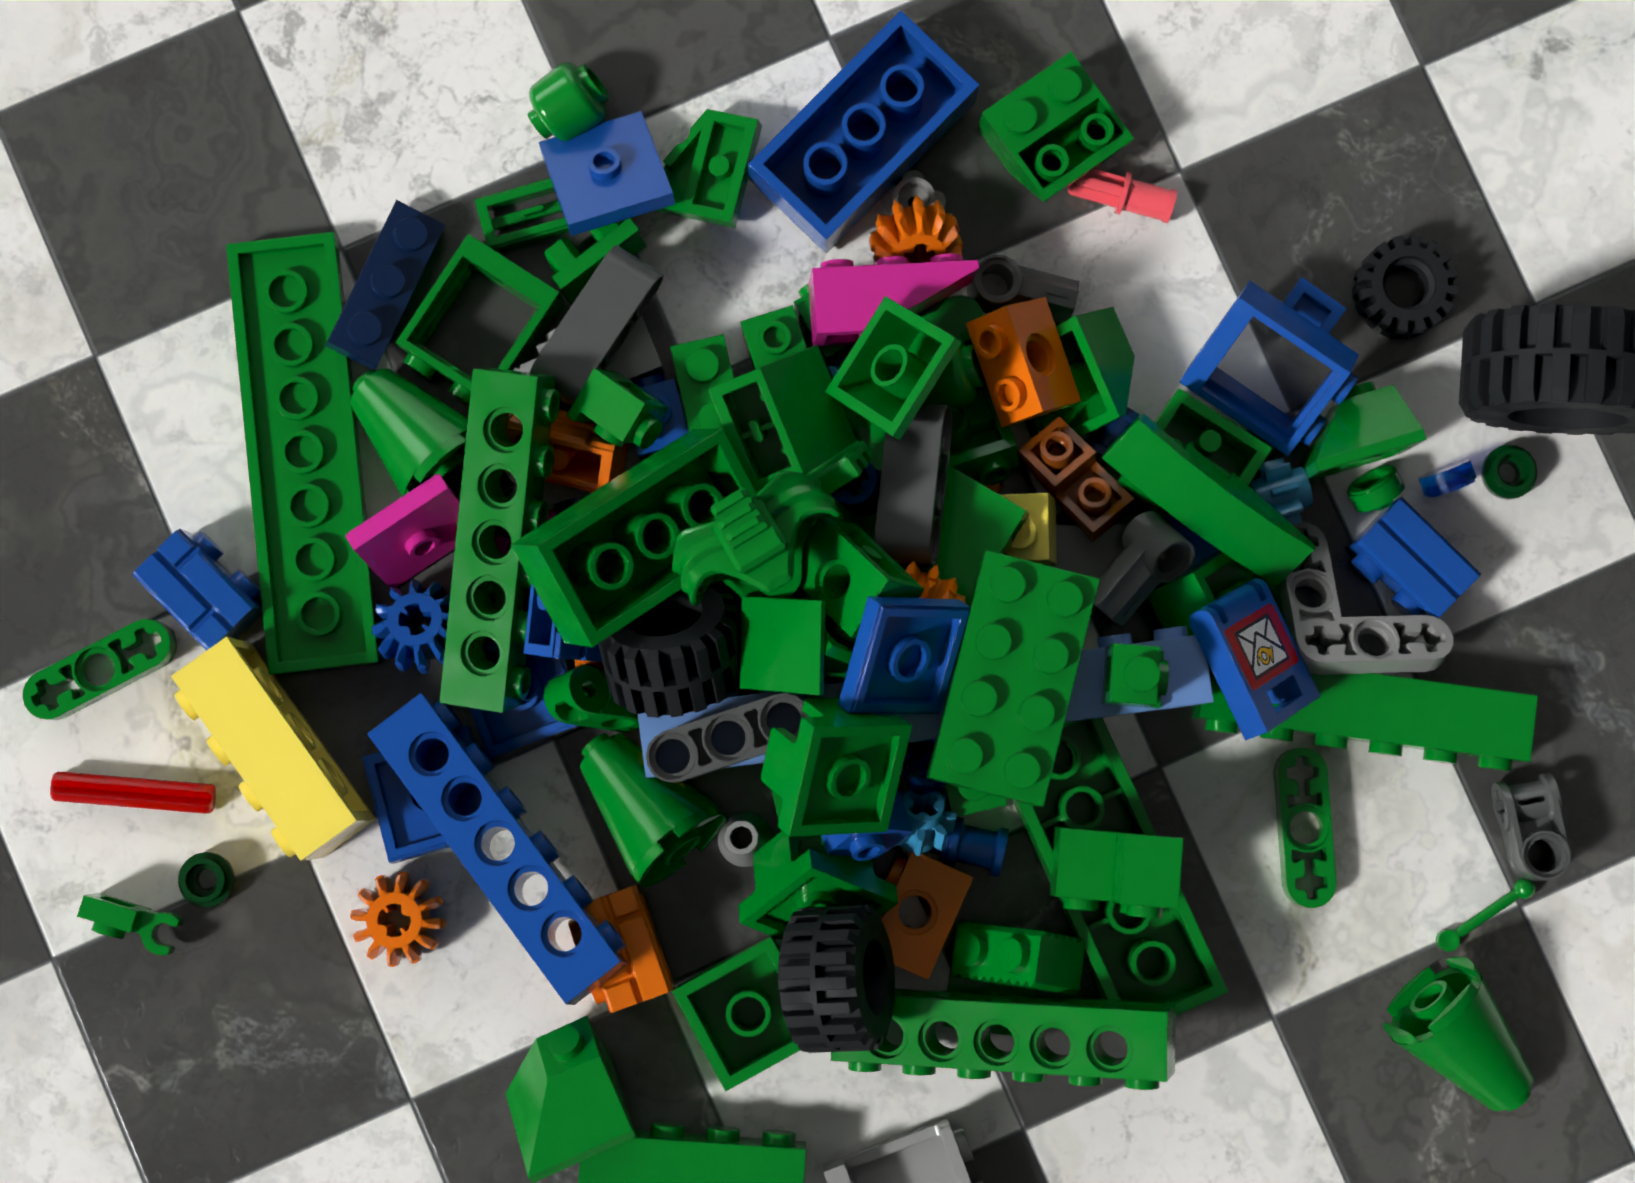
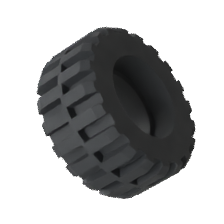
M1554 303L1540 304V306H1511L1510 309L1498 308L1489 310L1487 314L1480 313L1474 316L1465 327L1462 340L1459 405L1465 416L1476 423H1485L1486 426L1504 427L1515 431H1534L1544 434L1613 435V433H1635V310L1609 305L1602 307L1591 306V304L1558 305Z

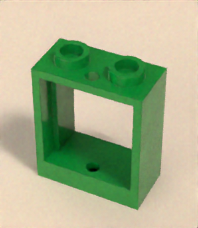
M467 234L395 342L407 354L403 360L404 364L431 380L435 372L453 383L448 392L468 406L470 403L472 377L424 346L473 272L477 271L536 309L498 369L514 370V367L520 368V365L527 361L565 303L560 292L470 234Z

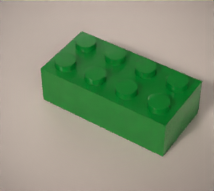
M723 428L692 429L510 545L564 643L594 647L681 589L680 574L672 570L674 545L681 531L716 520L710 511V507L736 490L744 487L751 497L756 492Z
M988 550L984 552L981 556L969 604L971 609L955 660L926 775L927 779L1036 807H1044L1099 578Z

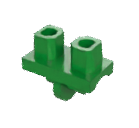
M630 217L625 221L622 220L590 230L589 233L597 242L582 254L579 253L567 237L558 240L545 250L544 254L555 274L552 276V279L570 305L574 303L612 247L618 245L634 256L647 247L640 236V230Z

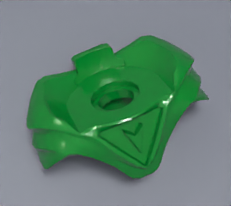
M781 471L775 474L753 497L743 487L710 507V511L716 520L681 531L674 545L672 570L680 574L681 589L688 594L691 605L697 607L700 604L705 590L712 582L724 580L751 586L773 598H787L797 592L802 580V556L808 530L818 518L829 517L838 520L844 518V515L836 508L835 499L822 490V481L800 472Z

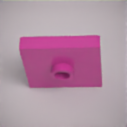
M436 474L349 531L345 537L353 550L390 589L391 587H398L455 549L460 498L442 476Z

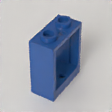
M1249 281L1195 356L1179 382L1288 456L1299 441L1308 446L1319 433L1327 420L1320 413L1329 401L1332 400L1339 405L1353 388L1358 377L1351 372L1359 354L1252 281ZM1252 317H1255L1331 369L1294 419L1217 367Z

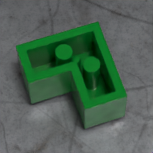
M1180 388L1169 398L1154 421L1182 448L1187 443L1191 444L1224 475L1229 477L1232 473H1235L1247 485L1250 484L1272 449L1266 443ZM1121 474L1116 481L1134 498L1135 504L1146 511H1155L1160 514L1165 511Z
M1055 827L1050 895L1063 897V908L1097 911L1098 900L1111 901L1120 904V913L1127 914V916L1162 919L1163 908L1179 909L1183 838Z

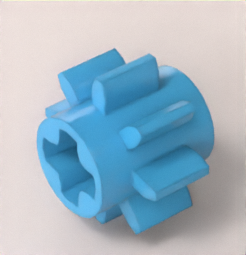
M1283 457L1262 463L1258 470L1260 475L1256 476V479L1251 480L1248 486L1292 525L1302 523L1300 512L1304 511L1303 508L1313 504L1312 490L1306 472L1301 466L1291 469L1290 463H1285Z
M920 784L919 787L912 788L907 793L899 789L913 832L896 844L895 847L901 845L907 851L915 853L916 856H920L921 853L928 852L934 847L942 851L945 847L947 834L954 831L957 817L956 813L945 811L948 799L947 794L940 795L936 790L926 787L925 784Z

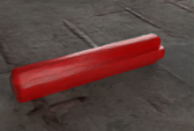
M56 772L52 776L50 796L52 800L60 802L209 814L214 810L216 788L212 784Z

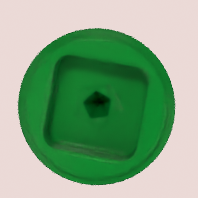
M1385 465L1371 469L1357 477L1349 485L1347 495L1357 512L1380 511L1391 505L1392 501L1403 492L1405 484L1395 467Z

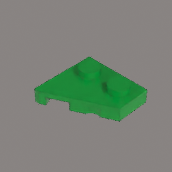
M706 109L690 128L688 138L676 145L663 160L665 164L664 171L673 191L675 204L655 211L736 228L749 178L748 163L754 158L762 128L759 120Z

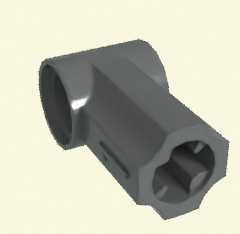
M992 255L979 263V269L972 283L967 285V295L978 302L984 313L993 312L1006 305L1046 297L1055 325L1058 326L1072 317L1077 302L1080 281L1017 265L1013 259L1005 255ZM989 273L1001 276L1006 282L1007 293L1001 296L988 293L983 287L982 276Z
M1155 511L1144 512L1136 516L1128 524L1122 537V544L1125 549L1099 578L1094 605L1122 627L1160 582L1167 583L1180 578L1188 571L1195 557V547L1160 513Z

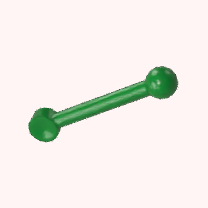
M1525 878L1518 879L1514 884L1513 890L1454 930H1441L1436 936L1437 946L1447 952L1456 950L1459 947L1460 938L1519 898H1531L1536 891L1535 883Z

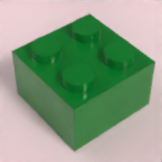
M770 935L678 984L672 990L676 1001L725 1092L800 1051L798 1045L793 1042L783 1016L778 986L780 947L775 938Z

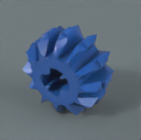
M412 579L409 585V594L404 596L399 589L391 587L389 594L394 601L393 605L376 604L375 609L378 616L384 620L372 626V634L377 639L383 640L378 648L379 652L385 659L395 657V665L401 671H406L415 662L421 674H428L431 667L430 659L436 658L443 666L450 595L444 597V589L437 582L432 583L424 592L419 580ZM426 619L429 627L423 624L422 627L425 631L414 635L410 628L417 629L415 622Z

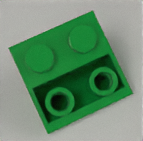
M1071 51L983 111L978 126V131L1008 173L1044 203L1134 141V137Z
M818 344L708 389L726 436L756 493L775 474L781 471H793L804 474L857 441L843 404L825 392L832 381V377Z

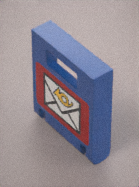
M1257 578L1248 581L1191 615L1189 623L1245 741L1271 731L1320 697L1318 689L1299 653L1269 587L1262 579Z

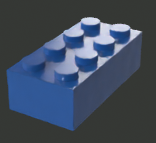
M900 10L748 163L749 180L827 254L882 196L976 103L979 84Z

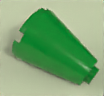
M391 369L369 370L361 375L353 385L350 404L401 497L434 475L440 474L460 498L468 418Z
M607 733L600 734L582 750L584 759L579 769L631 877L644 888L662 882L683 868L686 862L682 858L695 846L700 852L704 850L717 836L726 822V817L721 813L719 807L685 781L670 783L662 781L657 777L646 778L642 749L623 734H615L611 737Z
M1451 957L1445 959L1450 968L1435 974L1428 967L1418 973L1402 987L1390 1002L1387 1011L1393 1019L1391 1024L1383 1022V1029L1396 1044L1491 1111H1512L1522 1106L1531 1095L1534 1077L1479 968L1467 957Z

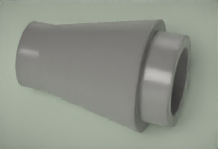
M739 812L726 819L718 833V847L723 857L730 863L740 867L753 866L754 853L772 839V833L767 822L757 814ZM740 828H748L752 833V842L744 849H738V846L733 843V835L739 832Z

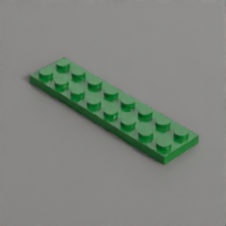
M334 232L226 244L268 673L274 676L382 663L381 653L378 650L380 641L372 634V626L378 623L375 611L376 602L372 569L353 550L345 537L349 531L367 520L357 417L350 404L353 394L351 359L325 346L345 305L338 236Z

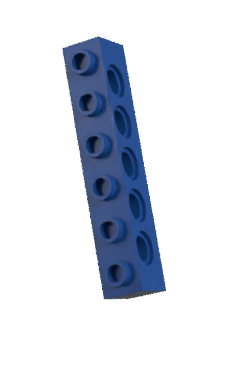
M422 693L418 694L367 733V735L563 1002L567 1005L577 1004L628 964L620 953L627 947L625 941L607 919L599 925L587 908L593 902L588 891L575 875L565 879L553 863L560 857L556 848L541 830L533 835L520 817L526 814L527 810L519 798L508 786L504 787L501 791L498 789L488 775L494 769V766L487 755L475 742L467 747L455 731L462 723L448 704L439 703V701L435 703ZM445 743L449 751L447 763L437 771H429L425 763L427 751L435 744ZM476 786L482 796L480 807L473 814L463 816L457 806L458 797L466 788ZM509 830L515 841L513 852L507 858L497 861L491 855L490 842L498 832ZM541 874L548 884L547 895L541 903L530 906L523 897L524 883L531 876ZM574 919L581 927V940L572 950L564 951L558 946L555 933L563 921Z

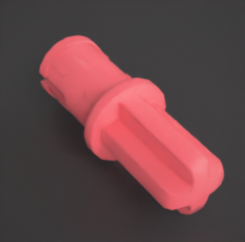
M1096 168L1068 186V193L1071 196L1114 207L1115 214L1120 215L1121 211L1124 210L1158 219L1163 223H1168L1171 218L1178 190H1169L1131 179L1132 173L1126 172L1125 176H1121Z

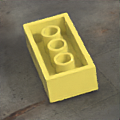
M226 636L171 676L180 689L174 693L178 704L192 720L195 721L200 717L212 734L206 739L211 751L223 765L233 764L244 780L238 785L242 795L257 812L264 808L276 825L271 830V834L275 842L288 857L291 858L296 854L300 861L324 858L376 820L275 675H269L268 665L252 643Z

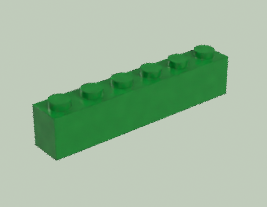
M1208 664L1213 702L1194 705L1191 718L1206 720V731L1238 734L1239 726ZM1375 673L1310 674L1320 697L1271 731L1259 736V738L1293 742L1294 732L1315 735L1314 745L1337 749H1347L1348 740L1369 742V753L1402 757L1403 747L1424 750L1423 760L1457 764V755L1478 757V768L1511 771L1512 762H1531L1538 696Z

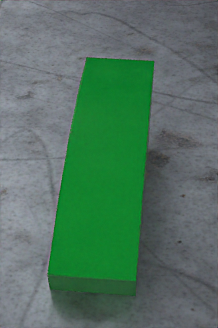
M1143 412L1105 451L1102 457L1103 460L1148 498L1191 531L1275 586H1278L1315 550V544L1235 473L1227 477L1189 443L1182 448Z

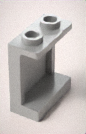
M946 1117L824 1163L823 1173L827 1183H971L964 1163L974 1160L963 1127L952 1131Z

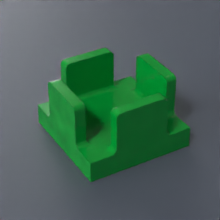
M839 698L804 699L802 711L809 717L801 718L797 738L785 728H772L761 772L762 782L782 798L781 813L777 827L789 837L887 832L912 724L901 716L849 714L838 706Z
M781 831L753 855L755 891L738 905L739 921L742 925L782 940L790 916L800 908L870 905L881 917L898 904L896 885L875 875L873 859L856 861L850 856L829 855L826 852L823 840V854L809 849L799 857L797 836L789 837Z

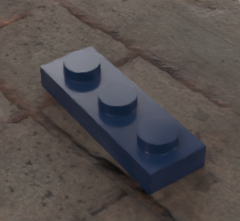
M398 200L395 201L325 344L326 347L372 370L377 368L445 224Z

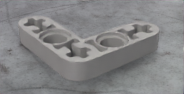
M1302 521V523L1293 525L1316 547L1304 560V570L1298 571L1302 564L1301 562L1278 585L1284 621L1310 674L1427 672L1435 670L1444 662L1453 647V634L1444 621L1434 616L1342 617L1328 542L1324 533L1310 522ZM1302 586L1315 589L1321 595L1322 605L1312 608L1301 604L1296 598L1295 589ZM1372 634L1378 637L1385 646V654L1373 656L1364 652L1359 646L1358 636ZM1418 635L1424 636L1427 644H1435L1432 652L1427 651L1424 643H1414ZM1344 636V637H1345L1344 644L1338 645V643L1340 642L1341 638ZM1311 638H1317L1319 646L1329 647L1324 655L1318 653L1316 646L1307 645ZM1400 645H1405L1401 653H1399Z

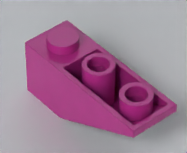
M950 253L933 256L930 258V262L908 263V258L902 256L880 258L875 261V265L854 266L853 261L848 259H833L822 262L820 268H812L808 282L813 346L817 344L819 347L855 345L885 296L917 315L972 283L979 269L978 260L963 261L962 255Z

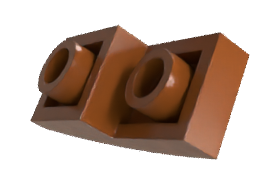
M1057 417L1018 449V455L1040 484L1055 498L1057 504L1093 542L1134 508V498L1097 463L1096 451L1061 417Z

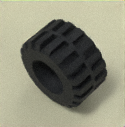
M709 585L697 607L691 605L688 594L680 589L598 644L610 695H613L615 703L619 706H626L628 712L636 715L646 713L647 717L659 718L663 715H670L671 717L683 716V714L693 711L697 713L707 709V706L722 702L728 698L727 693L736 691L740 687L741 624L738 608L733 596L726 594L725 589L718 585Z
M870 905L800 908L790 916L780 947L778 986L786 1026L793 1042L798 1045L801 1051L808 1053L873 1051L878 1049L886 1038L894 1009L895 968L887 931L880 915Z

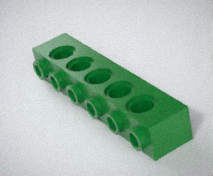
M473 368L439 703L504 713L520 706L522 700L528 695L531 684V670L525 666L526 654L523 652L531 581L513 548H510L507 555L502 553L495 544L494 536L497 528L501 526L509 533L512 544L548 521V504L546 501H543L545 479L550 477L554 465V449L548 444L550 425L556 421L560 408V394L557 389H554L556 376L498 368ZM512 414L518 417L523 426V434L517 444L512 442L506 433V423ZM506 470L515 477L517 482V491L512 499L506 497L500 487L501 476ZM492 582L498 583L505 592L506 600L502 609L493 605L489 598V588ZM486 637L493 639L499 647L500 657L497 664L491 662L485 656L483 644Z
M895 988L892 1020L896 1021L903 1031L901 1045L892 1044L885 1038L881 1046L873 1051L831 1052V1061L848 1062V1069L856 1072H876L882 1070V1064L902 1065V1073L917 1076L933 1075L936 1073V1068L957 1069L958 1077L966 1079H985L991 1077V1071L1012 1072V1080L1026 1083L1046 1081L1047 1074L1068 1076V1083L1077 1086H1098L1103 1084V1078L1125 1079V1087L1130 1089L1153 1090L1158 1089L1160 1082H1167L1175 1073L1176 1004ZM939 1021L947 1022L955 1028L958 1035L956 1048H948L937 1039L935 1030ZM992 1025H1002L1011 1032L1014 1039L1012 1051H1002L994 1046L990 1038ZM1048 1028L1060 1029L1068 1036L1070 1041L1069 1054L1060 1055L1049 1049L1045 1041V1033ZM1113 1031L1125 1039L1128 1049L1126 1057L1114 1058L1104 1051L1101 1045L1103 1032Z

